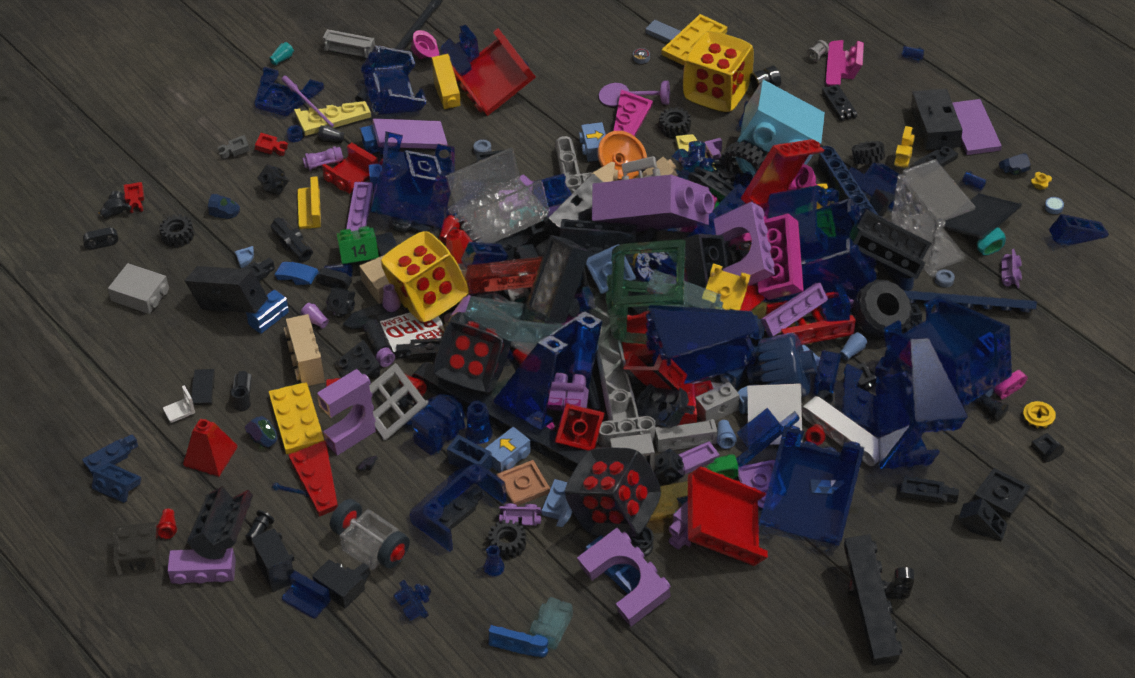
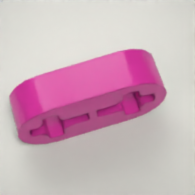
M1017 370L1001 380L996 385L994 393L1001 399H1005L1023 387L1028 377L1022 371Z

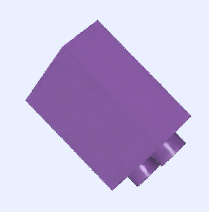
M671 174L593 183L592 221L637 225V232L648 231L650 227L662 230L709 225V213H712L714 209V199L708 187Z

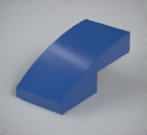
M282 262L274 275L277 280L293 279L296 285H306L312 283L319 271L305 264Z

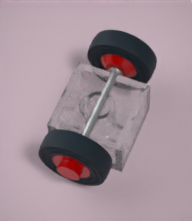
M353 499L343 501L331 516L330 528L333 532L340 535L342 550L359 562L367 564L372 571L380 564L389 569L395 567L402 561L409 549L410 539L405 534L399 532L398 528L370 509H367L362 514V506Z

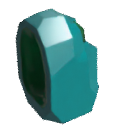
M997 227L985 238L978 239L977 250L983 255H990L999 251L1005 245L1006 237L1004 232Z

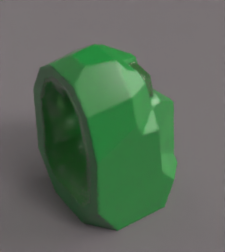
M734 454L715 458L713 463L707 466L708 470L722 474L730 479L738 476V463Z

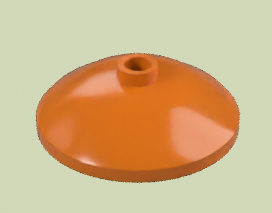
M612 131L606 134L598 145L597 152L601 166L603 167L610 162H615V170H618V180H622L624 176L622 171L623 163L647 158L642 143L635 136L625 131ZM639 172L627 173L626 176H629V179H634L639 175Z

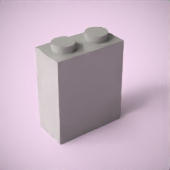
M127 263L108 287L111 301L148 314L158 306L161 298L169 290L165 275Z

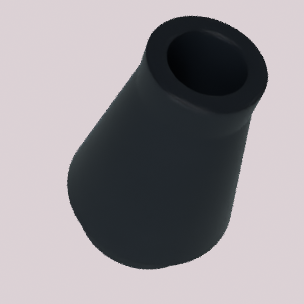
M326 124L325 126L321 125L318 139L330 142H343L345 132H341Z

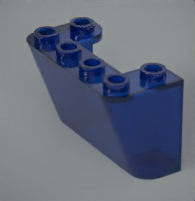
M375 45L365 63L362 64L361 72L367 87L372 111L375 115L421 111L427 101L423 89H419L414 97L408 75L415 66L412 52Z
M819 185L771 193L768 199L769 218L790 214L798 221L801 262L828 250V235L817 226V202L823 208L827 207V192Z

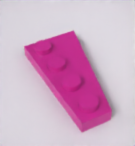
M621 89L614 131H625L636 136L652 107L653 101Z

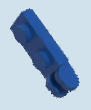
M493 625L489 629L490 646L528 656L545 657L548 654V639L544 636L535 635L532 637L523 632H516Z

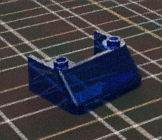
M480 464L460 468L410 510V521L451 552L453 550L451 530L438 521L443 515V508L474 483L505 504L507 502L505 481Z

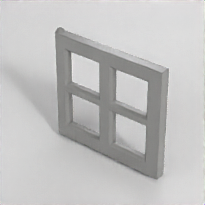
M397 363L369 385L372 394L379 389L386 398V401L373 411V416L376 420L375 427L382 435L383 440H387L428 405V401H425ZM396 375L404 386L390 396L382 385ZM409 392L417 404L404 414L396 402ZM392 407L400 419L387 429L379 417Z

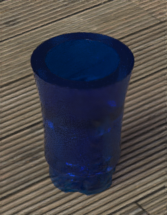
M480 401L471 402L467 410L465 435L469 441L475 444L486 443L493 436L489 411L486 404Z

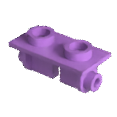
M1012 249L1011 255L1005 254L1002 257V283L1005 286L1016 284L1017 288H1019V280H1022L1019 267L1022 266V262L1014 249Z
M509 503L499 507L500 512L504 513V515L499 517L500 523H502V520H505L506 523H509V520H513L514 524L516 521L518 522V518H522V525L537 526V524H541V516H537V514H542L541 507H537L535 504L517 507L516 504Z

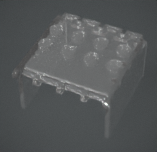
M512 147L446 176L454 203L453 206L448 208L450 214L458 213L454 217L457 222L464 220L465 223L462 224L464 231L472 230L469 237L471 240L479 239L475 243L477 248L485 247L539 223L549 214L542 181L539 180L526 186L520 180Z
M935 159L904 170L903 174L898 175L891 222L932 243L923 260L926 262L924 266L925 271L929 276L935 277L936 270L966 259V255L943 229L946 223L945 220L975 210V206Z

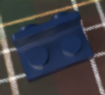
M107 463L94 471L92 489L124 503L128 499V491L141 484L140 476Z

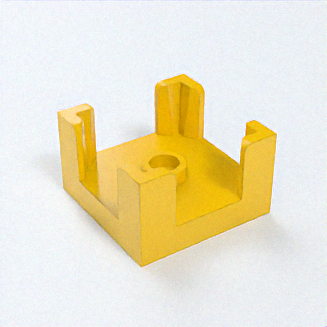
M713 264L706 290L703 293L701 306L738 317L751 275L742 272L740 276L722 271V266Z

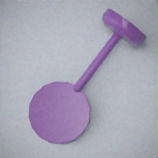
M669 81L661 83L660 91H629L621 83H611L604 86L599 93L601 103L609 107L618 106L621 89L638 96L660 95L662 104L669 105L670 103Z

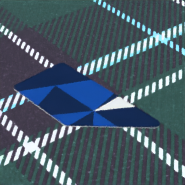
M811 479V492L832 494L844 484V481Z

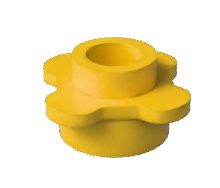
M1036 172L1035 177L1031 179L1034 187L1040 190L1046 189L1048 183L1052 181L1051 176L1041 172Z

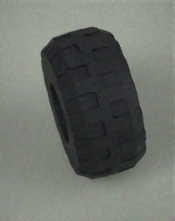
M875 280L867 284L858 292L853 302V314L856 322L863 331L873 337L881 339L892 337L903 330L911 319L912 308L906 293L898 285L887 280ZM877 303L886 309L887 315L879 310Z

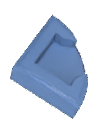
M253 246L235 251L241 268L247 266L253 260Z

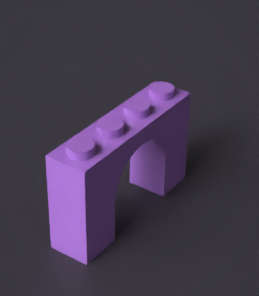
M749 202L714 219L716 235H723L725 241H730L740 235L750 233L752 244L747 256L740 262L723 269L725 272L738 276L741 275V272L751 275L748 285H753L775 275L774 261L770 253L771 245L767 238L768 230L763 218L764 211L753 202Z
M357 369L317 393L319 406L330 418L353 405L345 418L323 431L326 445L336 455L376 432V420L373 416L374 407L371 401L372 393L369 387L370 380L367 375H362Z
M616 528L577 557L579 566L591 580H594L616 564H628L639 571L641 578L638 586L616 603L617 611L631 627L671 597L669 589L671 586L664 577L660 578L657 575L658 571L651 562L647 563L645 561L643 552L638 547L634 548L632 546V541L627 533H621Z

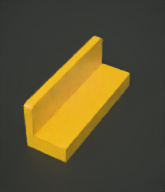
M310 177V188L298 189L299 229L321 227L318 177Z

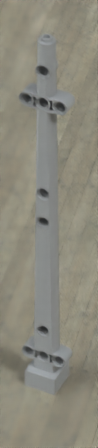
M567 136L559 137L555 141L561 176L552 177L547 181L548 194L555 201L567 200L592 174H580L572 139ZM585 265L581 281L588 317L596 321L595 339L598 343V350L595 354L608 421H604L601 424L598 443L601 447L631 448L639 451L654 472L655 452L652 441L655 438V420L649 416L639 417L630 378L623 370L626 361L609 291L603 294L600 293L590 271Z

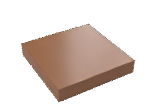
M534 460L497 474V479L511 504L519 506L550 492V487Z

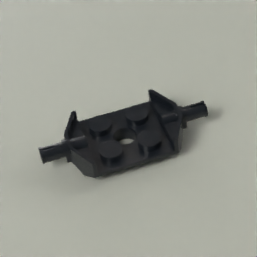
M649 384L638 398H634L639 417H652L655 420L656 426L672 428L680 423L685 413L694 414L693 411H695L694 406L688 405L687 392L682 388L671 390L656 388Z

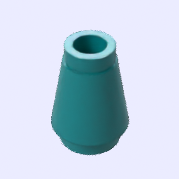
M287 42L281 43L271 57H269V60L276 66L292 57L294 49Z

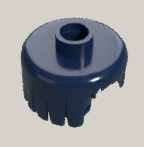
M794 333L760 339L757 352L765 353L758 355L759 362L755 366L750 364L747 367V376L750 384H801V398L808 396L811 389L809 374L817 373L813 351H804L799 337Z

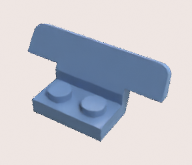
M555 479L542 508V515L558 519L556 526L562 527L569 520L572 510L565 497L567 482Z

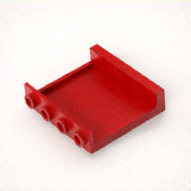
M499 28L493 32L497 39L459 70H456L452 65L455 79L458 82H462L459 85L465 92H469L467 96L472 102L476 101L474 105L479 112L484 111L487 116L536 78Z
M814 139L773 145L742 195L741 200L746 204L753 202L761 208L793 202L796 196L788 188L808 156L823 153L824 149Z
M700 466L688 474V541L753 566L768 558V550L759 547L758 500L766 496V493Z

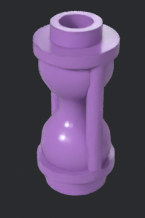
M334 146L323 152L306 153L305 158L302 159L304 167L309 168V171L323 164H339L340 161H343L341 148Z

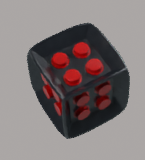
M455 313L450 317L441 338L434 362L433 374L445 381L474 391L491 392L496 387L503 371L514 331L501 323L475 314Z
M604 447L591 449L582 457L567 482L565 497L575 517L589 534L605 537L618 528L621 533L626 532L629 537H634L642 532L654 513L661 497V487L647 460L639 451L631 448Z

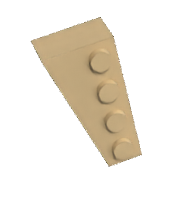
M309 315L286 319L287 327H284L286 338H290V341H287L289 352L294 353L291 355L293 366H297V369H294L296 379L301 380V383L307 382L308 386L324 383L322 359L316 344Z

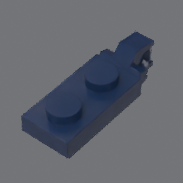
M133 434L123 439H118L83 458V464L93 476L94 471L107 463L115 465L128 458L131 450L138 447L137 439Z

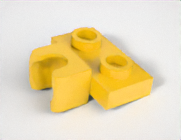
M905 126L902 144L897 146L895 166L908 167L913 150L910 145L913 146L915 136L911 135L912 127Z

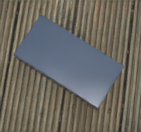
M654 20L645 29L646 34L667 43L681 32L657 20Z

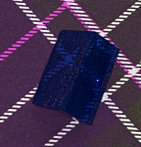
M835 284L834 298H827L828 300L820 305L822 312L828 322L850 320L851 303L843 285Z
M294 571L290 576L292 586L282 596V600L315 619L331 602L329 590L299 572Z

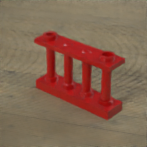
M836 291L826 293L828 300L809 312L816 320L815 323L807 324L804 318L801 317L797 320L799 326L790 328L788 326L785 329H781L780 335L794 333L799 337L802 345L852 335L856 320L853 315L842 317L836 308L839 295ZM788 301L766 305L765 316ZM829 310L834 319L825 321L819 311Z

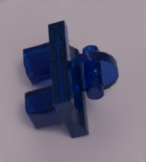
M402 580L399 583L402 588L393 596L401 606L409 600L411 601V604L403 609L405 615L410 620L415 619L419 615L423 618L429 616L421 603L422 600L424 603L430 600L428 598L431 594L429 586L416 584L414 586L416 590L414 591L405 580Z

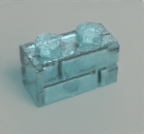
M550 597L546 604L543 603L539 610L540 617L538 621H533L530 632H532V636L541 635L548 639L547 647L557 649L573 617V606L570 603L561 602Z

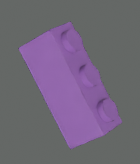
M227 548L224 557L216 560L206 559L198 555L194 550L170 551L168 574L171 583L234 581L236 559L233 548Z

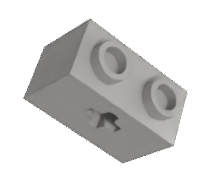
M730 382L695 398L697 416L702 422L710 421L711 419L716 421L739 410L740 395Z

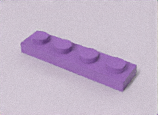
M372 182L354 183L347 229H351V231L367 226L373 191Z
M815 283L763 317L761 321L768 336L776 335L781 329H785L827 301L828 299L821 283Z

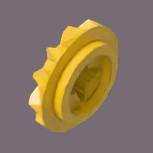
M1040 401L1027 404L1023 411L1024 420L1029 422V426L1036 425L1037 428L1040 426L1046 428L1048 425H1052L1056 417L1054 409L1049 404ZM1039 411L1041 414V418H1037V413Z

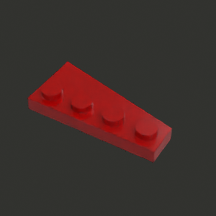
M326 440L289 454V460L319 517L335 511L338 504Z

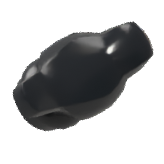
M112 191L98 214L102 218L108 219L112 215H117L124 210H131L132 206L125 204V195L122 192Z

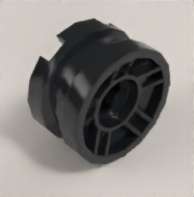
M645 526L640 534L630 537L632 546L634 548L638 547L645 557L651 554L654 534L651 529Z

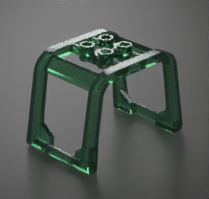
M685 240L629 243L618 245L612 249V274H607L608 292H606V304L613 338L626 343L686 347L688 285L684 284ZM667 252L673 262L677 263L676 284L638 282L624 279V260L626 254ZM629 291L655 293L652 295L628 296ZM680 305L679 325H676L668 335L627 332L628 307Z

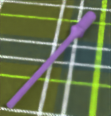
M287 76L282 77V82L290 88L291 92H296L331 127H334V124L298 90L296 84Z

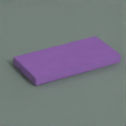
M981 100L954 102L953 106L963 129L961 143L966 155L1000 151L1002 145Z
M373 119L372 121L378 147L447 148L448 144L441 121Z

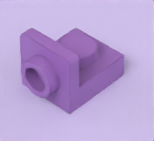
M721 138L704 142V151L710 160L720 158V153L722 152Z

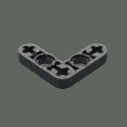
M900 567L895 569L892 582H886V599H907L910 597L914 584V570L912 568ZM849 581L848 594L855 596L853 583Z

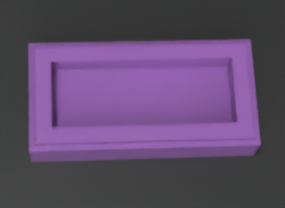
M710 441L679 454L683 459L684 474L692 472L700 466L703 467L712 463L715 458L720 456Z

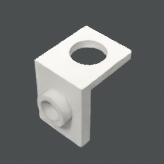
M185 385L182 386L185 399L163 407L170 423L195 413L192 398Z

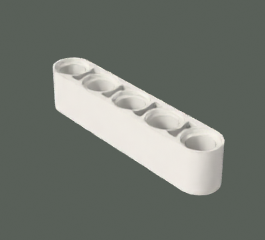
M813 397L801 407L804 419L812 425H822L827 436L867 465L874 466L887 455L888 450L884 443L820 397Z

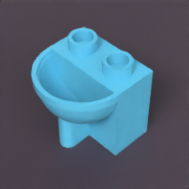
M762 80L745 106L741 134L737 142H745V145L750 143L752 148L754 146L758 147V152L760 150L764 152L762 156H767L773 145L814 139L821 144L825 112ZM814 154L808 156L804 162L805 165H807ZM736 157L743 173L753 179L757 172L756 169L745 159Z

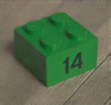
M363 226L358 228L359 230L351 231V229H344L340 233H336L342 264L379 258L373 228Z

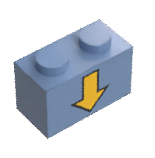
M602 122L582 125V132H579L580 143H583L582 152L583 155L587 156L588 162L599 160L598 145L606 135Z
M512 427L485 448L492 453V468L499 473L513 468L517 462L529 455L530 440L516 428Z

